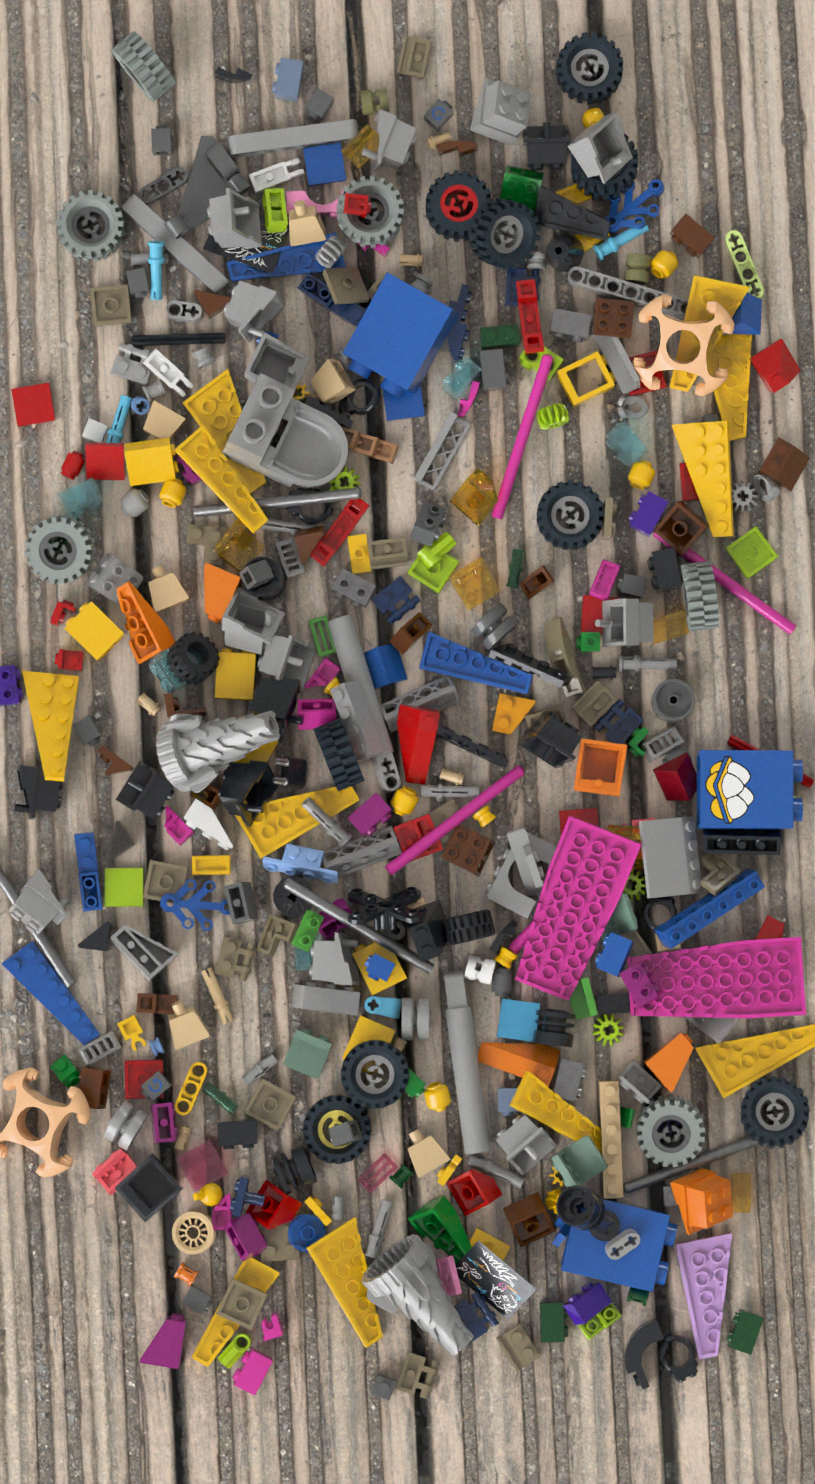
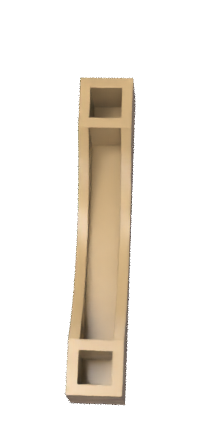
M598 1081L602 1156L608 1165L602 1171V1197L604 1199L623 1198L619 1081Z

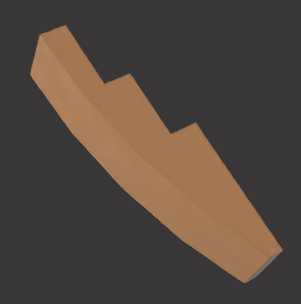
M341 426L347 438L348 450L394 464L399 449L397 444Z

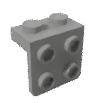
M107 553L106 556L101 558L96 571L89 576L86 585L120 606L116 589L129 581L137 589L143 580V576L118 558Z
M685 1017L717 1043L724 1039L739 1020V1018Z
M634 1060L618 1076L620 1079L619 1084L627 1091L632 1089L635 1092L633 1097L641 1104L644 1102L649 1104V1100L662 1086Z

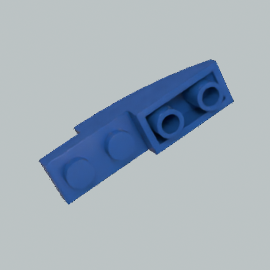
M94 831L75 833L83 912L102 910L100 874Z

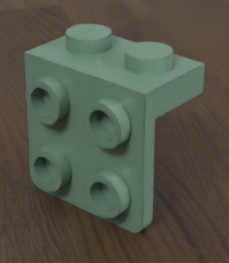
M622 893L600 937L601 941L605 939L607 934L610 935L611 932L621 935L638 929L637 918L633 913L631 900L627 893Z
M303 1027L301 1030L296 1029L285 1057L284 1065L310 1077L319 1078L333 1044L329 1042L330 1038L322 1035L315 1037L311 1035L312 1031Z
M588 1135L560 1150L551 1158L553 1167L561 1173L566 1187L580 1186L583 1182L608 1167L603 1156Z

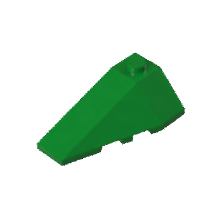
M444 1195L430 1200L408 1218L423 1238L427 1236L435 1243L433 1246L436 1249L441 1248L448 1256L453 1255L455 1265L472 1248L456 1210Z

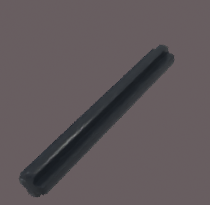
M225 333L133 335L131 337V344L134 346L223 344L226 342Z

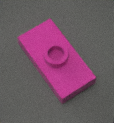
M603 559L589 595L604 601L608 600L621 566Z

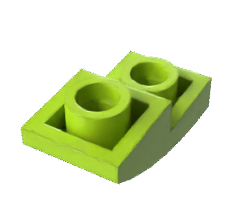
M610 1303L585 1324L578 1325L585 1337L590 1340L604 1328H607L619 1319L621 1314L614 1304Z

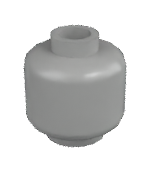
M132 489L121 498V510L127 516L130 514L133 517H137L149 507L148 502L150 500L142 489Z

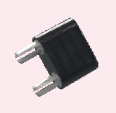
M293 757L275 758V761H282L274 762L276 765H282L281 778H273V780L280 781H273V783L281 784L282 787L303 789L306 781V760Z

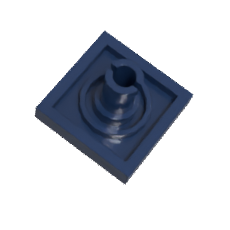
M242 1175L240 1179L236 1180L234 1191L237 1192L236 1198L233 1197L230 1206L233 1216L240 1217L246 1203L263 1207L265 1195L248 1192L249 1176Z

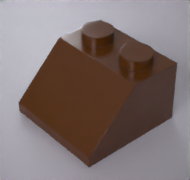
M778 437L758 474H765L772 482L791 492L810 458L794 445Z
M678 501L654 529V532L683 556L709 528V524L684 502Z
M538 1192L503 1208L520 1247L555 1232V1228Z

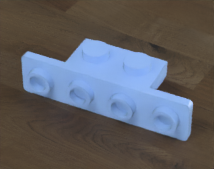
M286 844L282 860L270 857H263L262 860L263 868L270 872L279 871L289 876L298 875L309 880L318 879L328 884L338 883L339 880L337 871L321 868L324 851Z

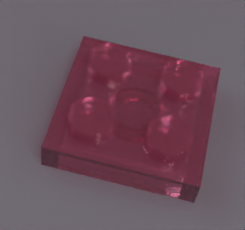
M211 1139L176 1158L194 1192L200 1190L204 1185L213 1183L229 1174Z

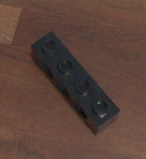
M703 829V853L780 855L781 833L780 830Z

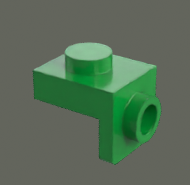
M581 632L580 637L576 638V648L580 649V653L599 652L600 633Z
M644 726L641 730L638 727L630 735L633 739L627 744L630 747L628 750L635 757L638 755L643 757L645 754L637 747L649 732Z
M65 1054L50 1066L59 1080L68 1089L80 1081V1072Z

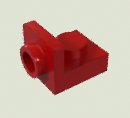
M345 193L343 214L361 215V218H365L367 213L371 211V201H368V195Z
M63 600V602L57 601L50 624L57 627L60 623L63 624L67 614L64 612L65 609L76 613L77 609L73 607L74 603Z
M59 649V653L55 655V665H58V668L61 670L83 671L84 652Z

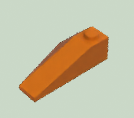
M130 581L118 587L116 591L120 608L125 613L127 621L125 629L129 630L131 637L129 645L138 664L169 650L175 643V640L167 625Z
M482 1042L478 1051V1061L522 1078L525 1072L529 1071L549 1087L561 1050L545 1044Z

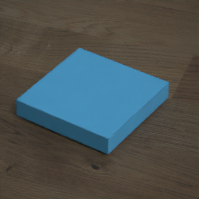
M502 999L497 1037L533 1042L534 1030H537L535 1020H538L539 1015H536V1010L540 1009V1004Z

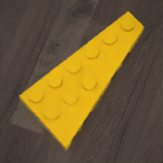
M694 275L684 321L712 319L714 314H709V311L706 310L707 302L711 300L718 301L732 318L750 286ZM721 324L715 326L711 333L706 350V361L723 334ZM682 330L676 360L688 361L699 352L700 341L693 332ZM673 370L669 388L688 392L698 375L683 370Z
M722 334L706 361L707 370L711 375H714L715 370H718V368L728 369L727 379L713 392L721 421H729L730 441L746 437L751 363L749 358H751L752 335Z
M228 369L182 402L200 427L202 425L205 426L221 453L242 412ZM227 458L228 463L238 474V478L246 486L250 494L266 484L264 475Z
M729 421L672 425L713 537L734 536Z
M22 671L45 780L64 782L79 676Z
M351 786L341 791H338L336 787L265 802L264 812L258 814L251 827L246 825L242 816H235L262 859L320 824L301 806L308 797H311L327 815L333 817L360 801L353 787Z
M815 1024L696 1047L695 1050L721 1096L725 1098L815 1047Z
M353 1217L306 1248L363 1345L369 1347L381 1339L383 1335L375 1304L367 1298L368 1289L362 1283V1277L367 1270V1264L362 1251L356 1217Z

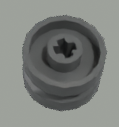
M499 603L483 615L470 630L476 638H481L487 632L489 633L482 642L488 651L519 624V621L513 615L501 621L507 614V609L502 603Z
M669 679L659 684L653 692L651 699L652 709L656 716L663 721L671 723L679 722L686 718L694 708L695 703L693 690L687 683L679 679ZM675 697L677 699L676 703L672 704L670 698Z

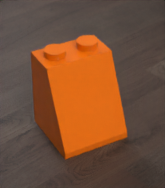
M205 562V613L209 621L219 625L236 589L241 587L243 581L241 577Z
M678 1032L644 1061V1064L670 1093L675 1089L694 1048L691 1045L693 1043L692 1039L685 1033Z

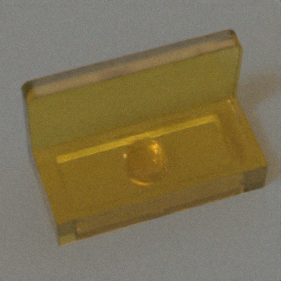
M367 124L341 152L359 169L369 159L361 155L363 149L366 148L373 152L378 150L379 134Z
M684 610L653 619V644L689 634Z
M731 1173L733 1213H750V1173Z

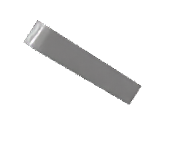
M350 119L229 136L227 139L230 157L236 158L334 143L355 142L359 140L357 120Z
M135 194L121 207L122 211L155 241H164L165 245L163 248L213 294L218 295L229 283V280L182 237L175 239L164 225L166 222Z
M573 267L568 273V283L573 287L616 300L632 301L634 305L642 308L648 304L644 299L646 295H652L654 298L662 294L672 296L671 302L673 306L669 309L662 308V312L684 320L685 314L682 313L681 307L687 306V299L582 267ZM579 273L582 278L579 281H575L571 275ZM592 278H596L600 284L592 286L589 281ZM615 284L618 290L611 292L608 289V285ZM633 289L636 292V296L628 297L626 291Z

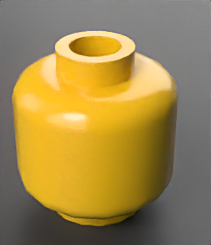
M659 251L650 263L652 274L659 279L669 278L678 268L676 254L672 251Z
M642 460L641 462L633 463L628 474V480L632 487L644 490V488L651 486L656 472L651 467L652 464L650 462Z
M177 478L176 480L165 481L159 493V498L162 500L161 503L170 508L180 506L187 489L183 482Z
M403 786V788H398L395 791L390 803L396 814L404 816V814L413 813L419 799L415 790Z
M441 1082L427 1085V1089L424 1091L427 1107L436 1112L446 1110V1106L451 1103L448 1087Z

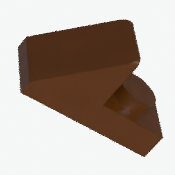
M103 745L100 746L98 752L101 755L99 757L107 763L113 762L105 772V776L133 771L134 767Z

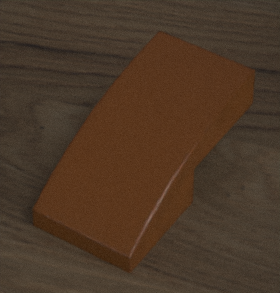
M450 141L438 144L437 151L439 156L457 150L459 157L478 151L477 143L468 141Z
M138 993L136 1012L174 1014L172 1004L178 1001L179 995Z

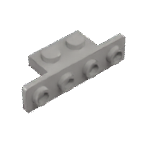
M525 827L507 832L527 896L540 894L544 884L542 878L545 875L542 866L538 867L537 862H540L537 851L532 850Z

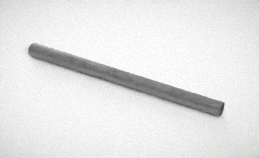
M349 488L255 499L261 510L360 499L362 497V490L360 488ZM225 503L199 505L193 508L195 517L233 513Z
M0 867V888L10 903L13 904L19 894ZM43 930L39 934L30 932L66 988L76 983V980Z
M290 878L284 881V889L424 972L430 974L434 968V963L429 960L421 962L417 953L380 931L374 930L370 925L366 923L360 925L350 924L348 922V912Z
M750 1136L697 1155L693 1160L689 1158L688 1163L685 1165L680 1162L678 1167L671 1165L623 1184V1191L626 1194H630L757 1146L759 1142L750 1139Z

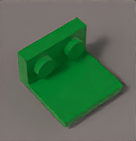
M507 165L500 198L524 204L535 212L544 173Z

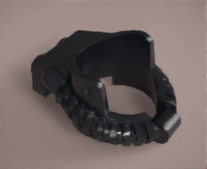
M357 379L353 382L356 390L339 400L338 409L340 412L349 413L350 415L355 413L357 415H365L376 407L377 398L380 396L379 388H376L374 383L370 380L368 381V379ZM368 386L372 390L373 397L366 407L358 408L354 403V394L359 388Z
M300 487L297 490L292 489V491H289V495L322 491L316 488H307L305 490ZM330 502L324 503L326 506L325 512L316 518L304 515L301 506L285 507L292 516L299 517L303 522L313 525L325 521L328 515H332L333 511Z
M672 896L648 899L646 897V904H644L641 910L643 923L645 922V925L651 930L658 926L652 923L648 917L650 907L657 904L664 905L668 908L671 918L678 914L674 906L675 900L672 899Z
M669 1334L665 1336V1341L660 1345L658 1356L661 1365L667 1371L669 1370L670 1376L675 1377L676 1381L681 1383L690 1376L692 1378L697 1375L696 1367L698 1362L695 1360L696 1352L694 1351L695 1348H693L694 1345L691 1344V1341H688L689 1339L681 1335L673 1336ZM676 1341L687 1346L689 1358L683 1365L674 1366L667 1362L665 1351L669 1346L668 1343Z

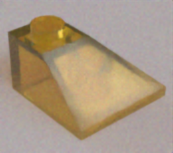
M479 468L466 479L450 500L455 507L477 526L483 522L498 502L493 480Z

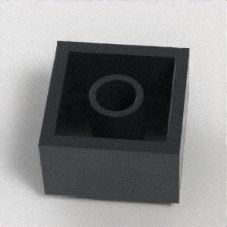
M675 548L651 552L647 565L649 571L652 570L653 572L651 578L653 590L656 589L657 593L680 589L682 582Z

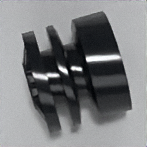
M260 556L253 558L245 567L266 559L274 577L267 584L249 589L248 591L260 600L276 598L282 593L286 584V576L283 569L276 561L269 557Z
M296 876L287 877L276 885L273 892V902L282 914L289 917H300L305 914L306 910H310L312 905L300 897L296 898V902L288 899L291 892L284 889V881L290 878L312 892L314 891L311 885L304 879Z
M549 1008L536 1010V1015L544 1016V1020H535V1023L543 1025V1029L534 1030L532 1043L572 1047L574 1035L565 1031L566 1028L575 1027V1024L567 1023V1019H576V1015L566 1010Z
M303 1144L291 1149V1159H288L284 1152L281 1153L283 1159L281 1163L277 1155L272 1157L275 1175L286 1194L292 1193L289 1185L291 1183L296 1191L299 1190L298 1180H301L305 1186L318 1182Z
M569 1186L561 1192L557 1199L556 1208L560 1219L578 1230H592L600 1225L604 1218V1201L600 1195L584 1186ZM582 1207L586 1208L585 1212L581 1211Z

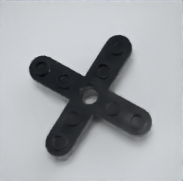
M407 887L406 890L393 893L392 896L385 899L376 896V894L367 893L360 888L352 889L347 894L350 902L365 907L348 915V922L350 924L360 925L374 919V930H396V919L407 923L422 921L421 912L417 909L405 907V905L421 898V891L416 887Z

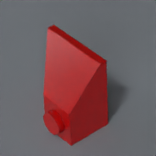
M782 338L749 358L765 387L772 393L789 384L801 371Z
M473 1169L446 1182L465 1216L485 1207L503 1195L494 1178Z
M265 1180L257 1193L265 1195L263 1207L250 1204L246 1213H250L253 1219L268 1230H271L291 1221L302 1203L290 1194H286L284 1190L273 1183Z

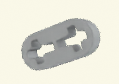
M626 1229L605 1245V1252L610 1259L617 1260L639 1245L640 1236L634 1229ZM629 1236H631V1237L633 1238L632 1241H629V1239H628ZM613 1247L617 1249L615 1253L612 1251Z

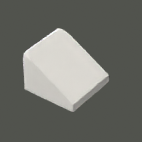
M89 418L82 436L96 443H102L108 426Z

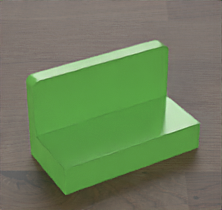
M588 977L579 979L570 997L572 1011L576 1015L575 1020L598 1015Z

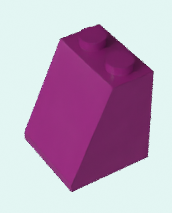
M173 1313V1315L168 1316L141 1357L140 1363L179 1369L188 1319L184 1318L183 1314Z

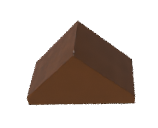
M195 289V296L209 319L224 311L227 302L230 303L231 298Z
M322 525L295 531L294 538L301 563L304 564L324 534L325 527Z
M543 565L518 584L527 598L531 599L553 585L554 579L545 565Z
M210 784L201 792L195 793L191 791L190 793L192 797L213 810H216L221 802L219 790Z

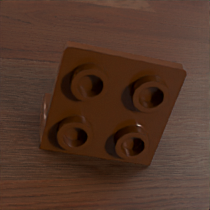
M596 298L593 312V334L631 338L634 302Z
M172 693L164 694L167 717L169 719L172 715L179 713L199 715L204 718L203 715L207 714L206 708L176 712V710H179L178 698L174 697Z
M459 824L455 827L441 858L479 877L494 847L495 841Z

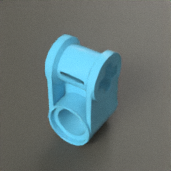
M371 996L365 1000L364 1008L370 1014L399 1019L402 999ZM372 1000H375V1003L378 1004L374 1011L368 1006V1003H371Z

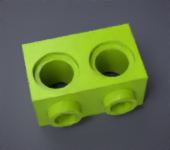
M284 188L265 189L262 201L266 233L285 232L288 219Z
M544 347V352H536L537 359L529 360L524 350L519 357V361L521 362L520 365L527 370L533 369L537 372L544 354H549L553 357V369L550 370L547 378L549 381H551L564 360L546 347Z

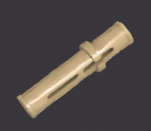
M211 967L207 969L210 977H208L206 970L202 971L201 974L215 1003L214 1008L218 1011L222 1024L226 1025L228 1022L225 1016H227L230 1023L235 1020L228 1008V1000L225 1001Z

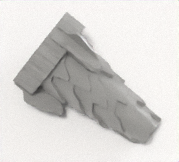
M273 711L257 715L251 713L239 718L230 717L224 720L218 718L206 723L204 720L202 721V716L184 713L172 715L170 722L161 726L156 737L158 760L166 778L174 787L182 792L191 790L195 793L201 792L218 776L219 771L217 770L230 766L229 763L245 758V754L280 738L279 726L275 719L276 714Z
M412 1234L389 1247L364 1272L362 1283L368 1289L367 1298L375 1305L392 1314L400 1307L409 1320L413 1319L423 1331L430 1334L437 1344L440 1342L452 1356L457 1355L474 1338V1335L461 1321L459 1313L451 1303L453 1300L441 1286L442 1281L437 1277L439 1272L431 1246L428 1243H424L417 1234Z

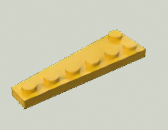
M204 425L199 427L175 449V452L253 534L268 522V518L255 499L251 497L246 486L242 484L237 476L238 474L232 469L227 458L221 453Z
M526 1071L509 1106L574 1142L586 1135L590 1136L602 1155L601 1129L575 1110L572 1105L565 1102L557 1093L549 1089L536 1076Z
M252 1257L242 1262L234 1279L266 1293L280 1272ZM217 1310L191 1357L207 1367L240 1326L217 1315Z

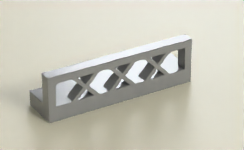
M593 326L590 327V331L601 353L604 355L622 394L624 395L639 388L640 379L619 338L594 335Z
M450 412L415 475L414 481L435 491L471 424L458 418L457 414ZM455 422L465 426L463 432L454 435L452 430ZM453 439L455 445L453 450L445 452L443 443L446 440ZM444 455V466L435 468V458ZM435 472L436 476L433 486L423 481L426 474Z
M444 676L380 705L390 732L398 730L396 722L399 704L441 711L461 702L450 676ZM447 682L450 685L443 689L439 688L440 685L445 684ZM424 692H431L428 696H422ZM409 699L413 700L410 704H404ZM391 707H396L395 710L390 713H386L385 711L386 709H389Z
M391 825L376 831L371 836H362L347 842L341 847L338 845L325 850L323 863L325 869L337 871L338 877L402 854ZM389 833L392 836L391 838L386 840L381 839L382 836L387 835ZM368 841L373 842L370 846H363ZM354 848L353 852L345 853L347 849ZM336 855L335 859L327 862L326 857Z

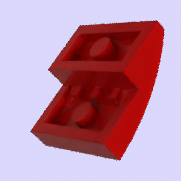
M426 814L397 825L393 829L404 852L435 829L430 814ZM440 839L412 861L443 850Z

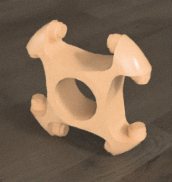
M662 294L645 305L639 312L638 318L639 322L649 323V320H652V316L657 317L659 320L660 345L655 360L650 366L646 367V361H643L644 358L634 357L632 365L639 379L650 390H659L660 380H658V377L653 376L658 371L683 370L699 375L705 380V383L699 382V385H696L695 394L706 396L720 387L728 377V369L718 368V370H715L714 375H711L707 370L706 350L711 333L715 326L721 324V329L724 333L733 334L735 324L727 310L718 301L713 300L707 302L706 310L709 311V314H714L710 320L683 321L670 317L662 312V308L671 306L672 296ZM678 330L691 331L700 341L699 352L688 361L674 359L669 355L666 348L668 338Z
M33 1067L18 1070L4 1078L3 1088L9 1091L16 1088L17 1097L12 1116L4 1130L0 1132V1158L5 1159L9 1152L7 1146L4 1145L5 1141L24 1145L35 1151L45 1160V1163L38 1166L36 1173L43 1178L51 1177L66 1171L73 1163V1157L64 1154V1156L58 1157L60 1138L67 1121L74 1112L77 1114L78 1122L87 1125L91 1118V1112L82 1090L75 1086H71L67 1092L69 1099H71L69 1105L50 1100L33 1089L29 1081L37 1080L40 1072ZM32 1107L40 1108L48 1116L49 1130L43 1138L35 1137L27 1129L26 1115Z

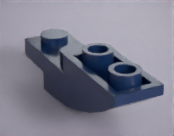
M310 273L306 274L297 287L298 290L355 327L358 326L366 309L356 303L335 304L327 284Z
M462 284L458 302L450 300L449 303L450 308L460 313L447 336L450 355L455 364H458L459 359H463L465 351L462 348L463 341L467 342L470 330H467V324L461 323V321H465L467 310H464L465 304L470 303L472 292L469 291L470 286Z

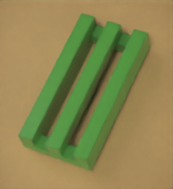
M327 615L309 620L319 658L336 653L327 624ZM323 620L325 621V625L333 648L331 650H329L324 631L321 625V621ZM316 622L325 648L324 652L321 651L313 623Z

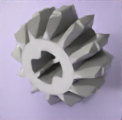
M335 235L331 236L316 254V260L322 266L331 268L346 250V244Z
M740 481V487L733 483L732 505H735L734 512L740 508V513L744 514L745 508L750 512L752 510L750 505H757L754 500L758 499L759 495H752L757 489L753 488L750 490V482L746 487H744V481ZM741 493H743V496L747 497V499L745 498L744 502L741 501V498L737 497Z

